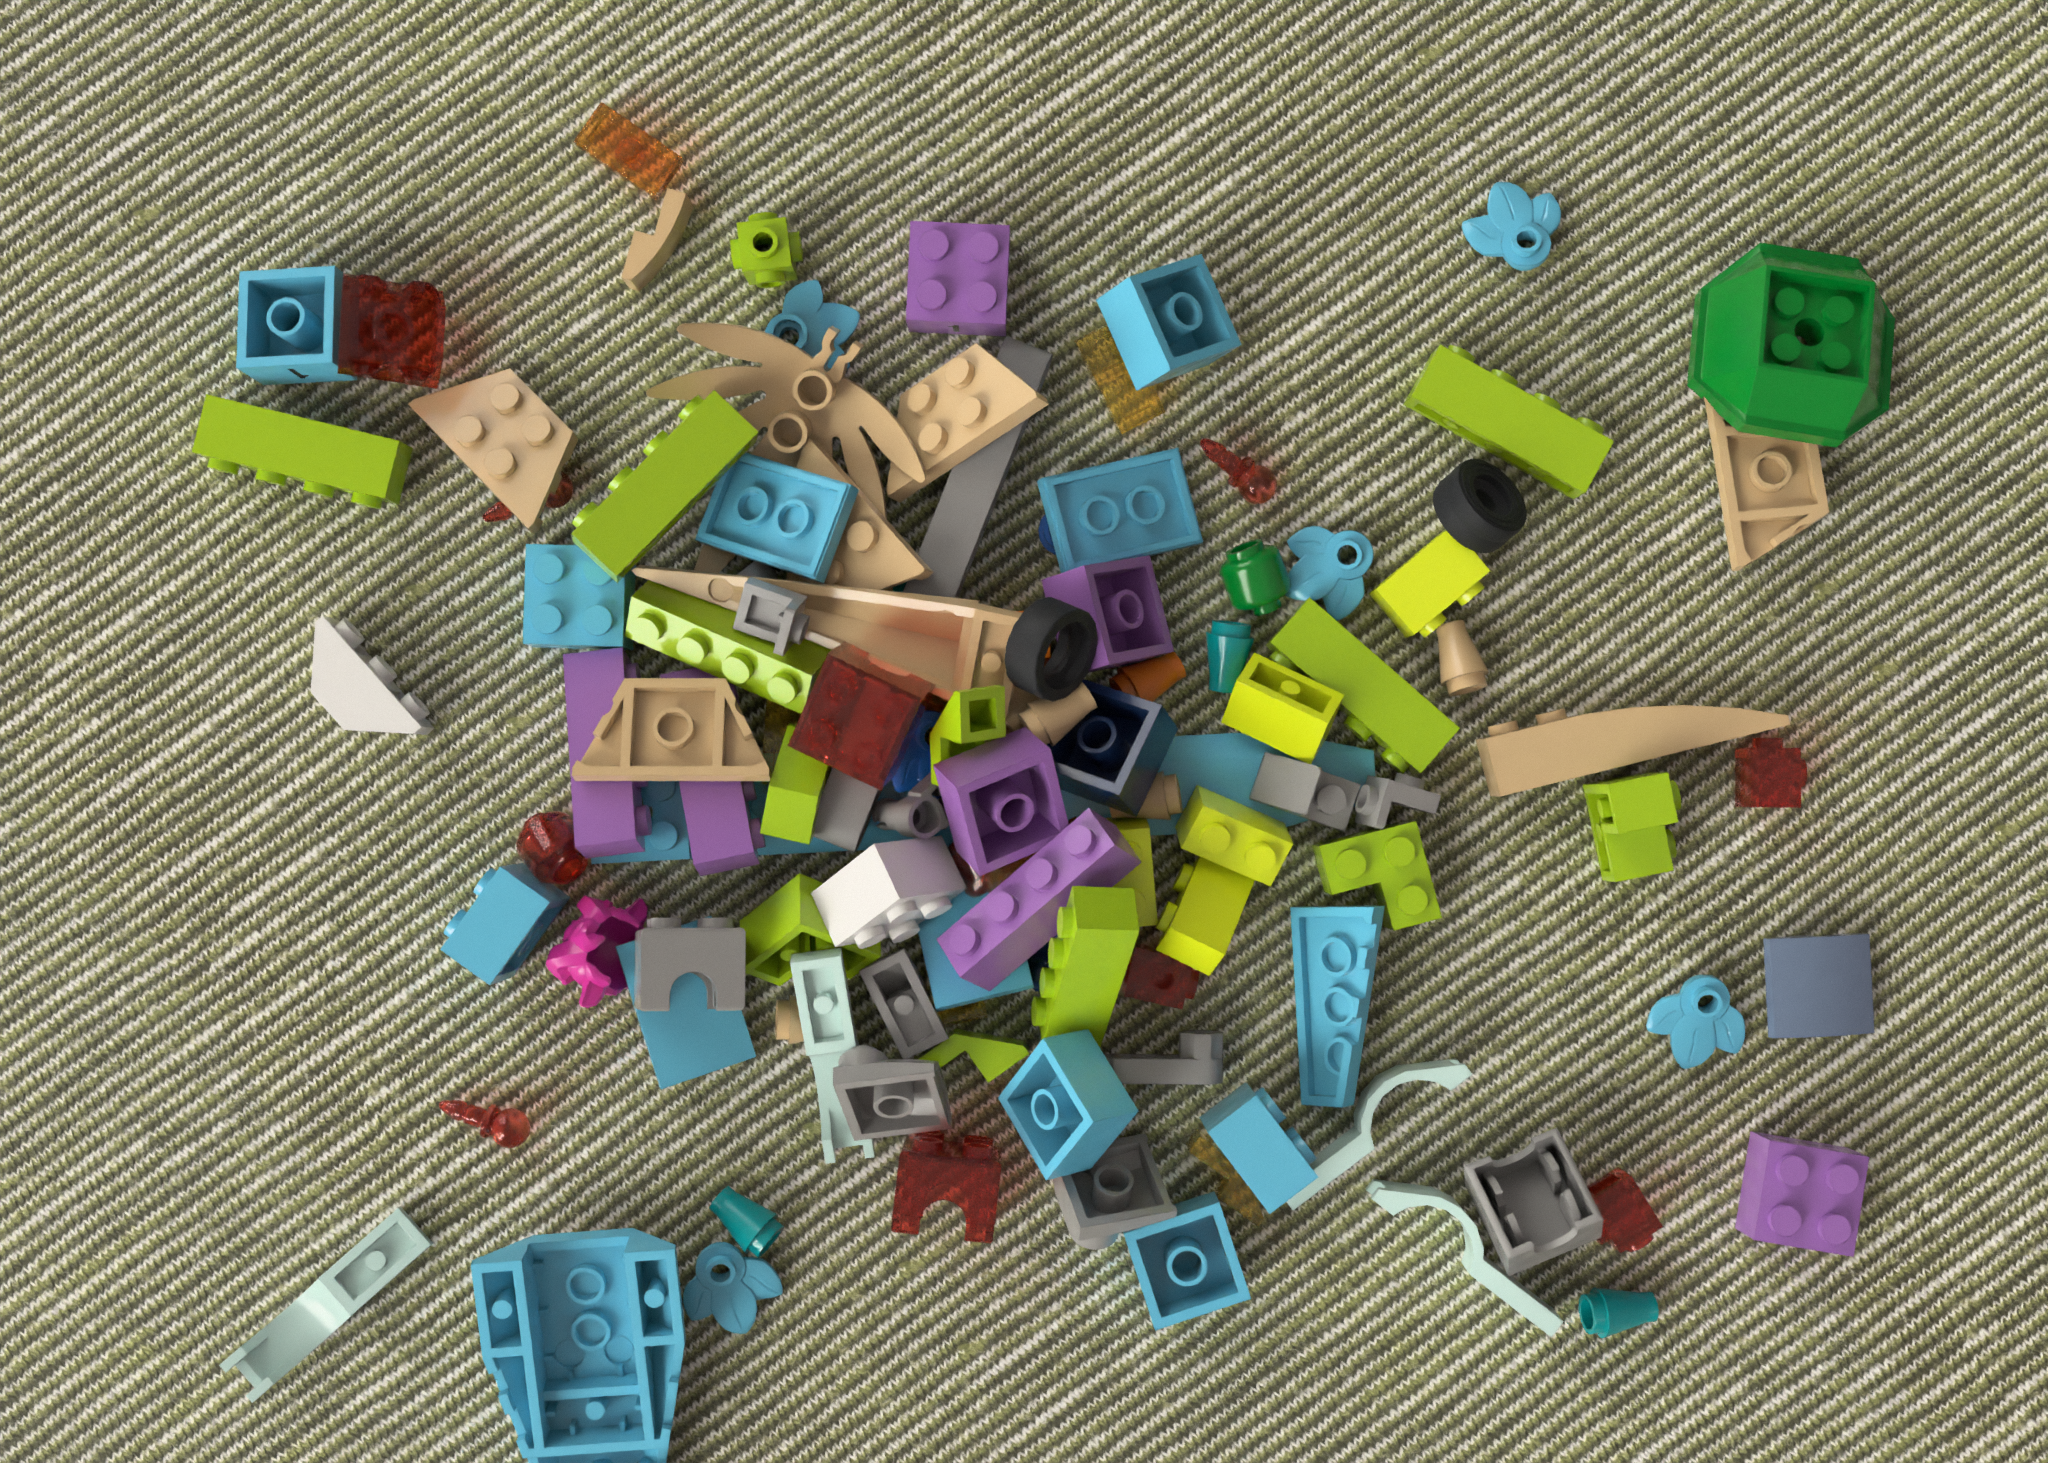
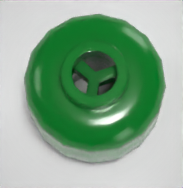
M1255 539L1235 546L1225 553L1227 560L1221 564L1219 572L1231 605L1238 610H1252L1254 616H1261L1273 612L1282 606L1280 598L1290 590L1291 579L1281 553L1276 546L1264 545L1262 539Z

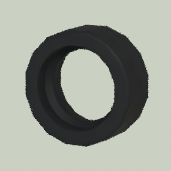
M1053 597L1039 599L1025 609L1014 624L1006 645L1004 659L1006 674L1013 685L1052 702L1066 698L1076 690L1088 674L1096 653L1097 628L1090 613ZM1059 632L1058 642L1053 655L1044 666L1045 656L1050 643Z

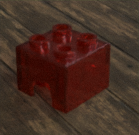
M844 641L827 654L787 746L881 791L896 775L936 685L912 673L903 676L882 669L868 659L870 653Z
M941 1131L915 1133L914 1137L907 1136L899 1156L891 1223L892 1232L919 1235L920 1219L923 1218L925 1208L933 1202L946 1200L958 1205L965 1215L966 1231L964 1241L991 1243L993 1241L1000 1184L1002 1148L993 1146V1138L980 1135H965L964 1143L944 1140L945 1133Z

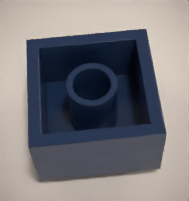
M1083 679L1082 682L1092 694L1097 708L1089 712L1056 745L1052 747L1050 744H1047L1052 752L1060 790L1137 817L1178 728L1161 704Z

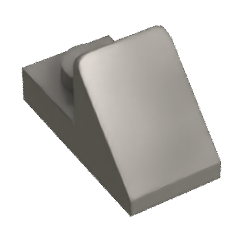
M1264 752L1249 799L1327 827L1345 831L1361 784L1324 772L1321 767Z
M905 948L859 970L903 1059H908L949 1039V1034L927 992V983Z

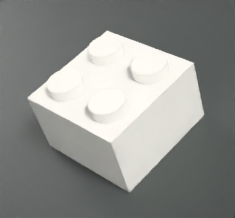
M941 835L925 839L916 838L874 843L815 889L811 895L834 946L857 944L859 949L875 945L886 938H891L893 943L911 938L920 931L919 923L925 919L935 918L947 912L952 907L951 900L967 889Z

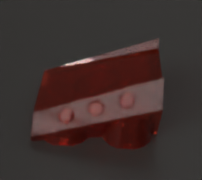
M343 273L337 373L437 389L444 351L446 305L443 291H438L429 282L412 281L408 284L384 281L374 275L361 274L357 276Z

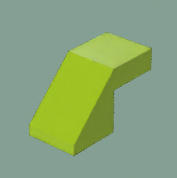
M993 685L954 691L930 732L931 784L939 786L933 764L985 743V740L1006 737L1005 686Z
M792 723L788 724L768 787L760 834L808 845L811 843L822 791L831 773L838 734Z
M954 1029L948 1033L949 1039L926 1049L916 1056L915 1059L938 1061L941 1068L966 1051L989 1083L1029 1054V1047L1024 1040Z

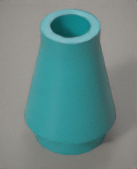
M1212 620L1211 631L1206 632L1209 690L1232 693L1235 682L1245 667L1255 639L1250 636V624Z
M726 1186L709 1207L745 1254L751 1251L758 1258L771 1247L784 1229V1226L776 1220L778 1214L735 1192L730 1186Z
M1594 1287L1590 1290V1293L1582 1294L1579 1299V1316L1584 1330L1589 1335L1597 1334L1600 1338L1609 1337L1644 1323L1656 1322L1659 1316L1657 1300L1650 1291L1632 1292Z

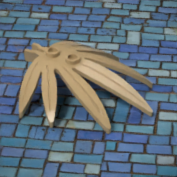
M683 323L677 327V331L688 339L718 353L741 360L758 362L762 366H724L704 369L672 378L646 391V395L651 398L692 400L697 395L705 399L713 390L722 398L744 395L759 390L766 393L764 399L738 412L758 432L763 427L768 429L751 454L796 468L802 448L809 438L819 442L833 458V438L838 437L841 441L849 477L886 519V501L880 471L861 426L864 427L867 434L884 455L903 472L919 483L924 482L927 476L912 440L896 417L870 392L850 379L845 378L848 363L859 355L864 345L856 340L852 343L848 353L838 356L832 368H828L827 364L836 350L834 340L841 331L833 325L828 328L823 337L822 350L813 358L794 344L757 329L725 323ZM703 544L694 571L719 573L736 555ZM787 572L786 580L805 582L802 576Z

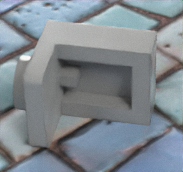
M750 577L744 584L733 629L775 643L773 653L784 656L794 643L800 645L806 635L810 616L803 614L808 596Z
M1397 773L1395 781L1368 775L1355 800V809L1357 811L1355 823L1381 830L1384 829L1391 803L1417 811L1436 814L1441 795L1423 790L1425 780Z

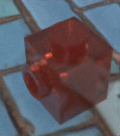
M1752 738V747L1735 748V807L1801 808V788L1807 782V764L1801 758V748H1783V738Z
M1135 944L1127 967L1122 993L1125 997L1183 1010L1185 998L1194 999L1199 980V971L1153 948Z
M1619 1167L1587 1186L1604 1219L1602 1236L1596 1240L1600 1245L1607 1242L1620 1253L1626 1250L1634 1252L1648 1245L1654 1238L1652 1234L1663 1227L1632 1176Z

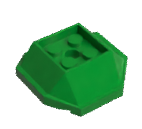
M1759 243L1703 286L1696 294L1687 386L1701 399L1705 397L1716 412L1738 432L1837 448L1889 410L1895 318L1881 297L1876 282L1868 276L1858 258ZM1795 335L1804 338L1809 346L1802 344Z

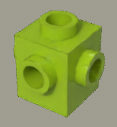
M761 212L748 216L747 222L736 223L738 239L730 240L734 269H742L749 285H756L759 288H774L786 284V281L798 280L796 262L803 261L801 236L799 231H791L786 217L778 218L776 213ZM773 244L772 247L765 252H760L755 249V246Z

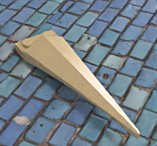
M638 565L631 570L636 576L735 612L738 610L744 584L751 577ZM753 577L808 596L803 614L810 616V622L804 639L881 670L947 701L950 700L954 691L993 685L1005 686V716H1007L1010 710L1014 685L1006 674L1004 659L1007 641L1014 624L1022 614L1021 612L980 604V600Z

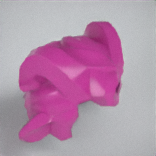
M584 895L576 904V907L582 913L578 920H572L571 924L566 928L562 939L563 943L550 949L546 960L548 970L561 980L563 985H567L575 980L582 986L579 1000L580 1006L585 1008L596 1006L603 999L604 995L617 996L623 989H628L615 946L634 941L635 932L644 929L643 925L647 919L648 906L642 898H637L631 906L624 910L620 907H614L613 902L607 899L602 901Z

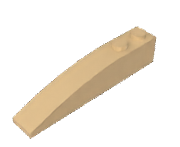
M1692 705L1631 707L1569 717L1566 715L1565 708L1537 714L1535 715L1536 725L1520 729L1517 720L1489 726L1490 736L1476 739L1489 794L1490 796L1501 797L1791 724L1789 716L1785 714L1733 707Z

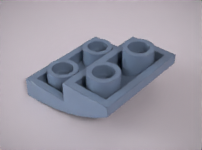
M1850 933L1825 936L1800 935L1763 938L1768 1038H1808L1875 1033L1870 934Z

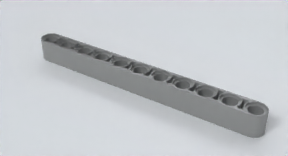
M1006 336L997 358L1002 364L1019 375L1024 382L1040 393L1053 354ZM1030 417L952 468L918 553L933 573L929 578L921 581L917 579L908 581L903 590L904 593L952 598L959 597ZM874 667L872 668L821 795L813 837L854 853L857 851L871 819L873 807L879 799L890 771L892 756L900 746L904 736L905 725L912 716L922 690L921 688Z

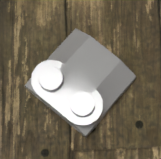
M859 1045L843 1053L839 1058L838 1066L833 1068V1086L854 1141L952 1129L948 1091L938 1061L888 1059L883 1052L872 1046Z
M1146 1133L1116 1138L1091 1169L1053 1179L1055 1195L1068 1231L1078 1245L1092 1250L1104 1249L1116 1241L1118 1233L1176 1217L1177 1208L1175 1205H1172L1147 1144L1148 1138Z

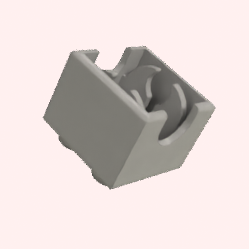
M681 918L647 919V928L635 932L634 1007L645 1012L669 1011L670 990L673 983L681 975L690 972L700 977L706 986L707 1009H716V1011L743 1010L745 1008V930L743 928H733V918L697 919V928H681Z
M1557 1127L1532 1137L1531 1143L1514 1155L1500 1160H1492L1490 1156H1487L1464 1166L1465 1187L1508 1276L1601 1238L1604 1219Z

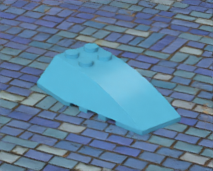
M635 1228L532 1235L472 1260L471 1272L482 1359L488 1374L493 1373L500 1391L498 1398L505 1415H510L518 1435L516 1443L522 1458H527L529 1463H666L686 1342L676 1245Z

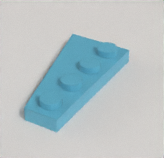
M1385 906L1290 907L1301 1105L1341 1108L1354 1105Z

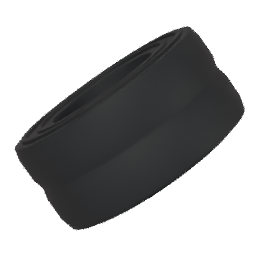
M1469 459L1462 462L1439 482L1433 493L1434 509L1443 527L1461 545L1478 553H1491L1499 549L1522 529L1527 519L1526 505L1518 488L1504 472L1484 460Z

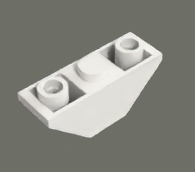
M326 616L319 618L315 622L311 694L343 730L428 735L435 729L425 718L430 714L427 707L413 693L408 692L405 695L393 682L397 677L395 671L380 656L376 655L372 658L360 645L365 639L352 623L345 618L341 621Z

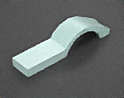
M842 948L791 954L790 966L806 1056H809L811 1059L818 1093L821 1140L825 1163L836 1162V1148L863 1145L865 1159L875 1157L874 1139L854 1141L833 1086V1068L838 1066L840 1056L853 1047L859 1046Z
M1454 1058L1396 1065L1376 1075L1360 1094L1354 1111V1126L1315 1155L1317 1159L1310 1166L1318 1178L1287 1201L1288 1205L1292 1210H1295L1375 1149L1371 1137L1373 1113L1382 1097L1397 1085L1414 1080L1437 1082L1452 1091L1473 1075L1464 1063H1460Z
M1372 1179L1365 1188L1366 1191L1372 1194L1371 1199L1393 1216L1406 1208L1425 1205L1448 1211L1459 1220L1463 1227L1465 1250L1461 1263L1468 1273L1551 1338L1564 1321L1551 1306L1512 1276H1508L1503 1269L1483 1255L1484 1247L1476 1224L1452 1196L1431 1186Z
M402 1207L397 1208L323 1273L282 1313L240 1346L219 1366L225 1373L236 1366L254 1387L246 1397L252 1403L255 1402L428 1249L433 1242Z

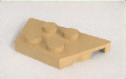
M977 343L973 344L900 395L897 420L912 440L927 476L924 482L919 483L890 461L886 488L888 497L901 503L1049 405L1047 398L1024 382L1019 375L1002 364L988 350Z
M510 368L413 399L408 403L426 425L535 535L543 523L539 517L549 494L555 495L562 479V467L570 460L577 444L578 438L574 432Z
M1704 397L1732 571H1739L1821 520L1829 513L1819 448L1817 444L1738 432L1716 412Z
M810 438L807 440L802 448L796 468L848 483L859 489L819 442ZM859 489L824 584L893 591L894 586L910 580L917 579L921 581L929 578L933 571ZM803 577L806 582L823 584Z
M624 678L613 697L611 710L602 716L593 731L595 738L581 762L577 760L572 767V777L575 781H770L772 777L766 760L726 678Z

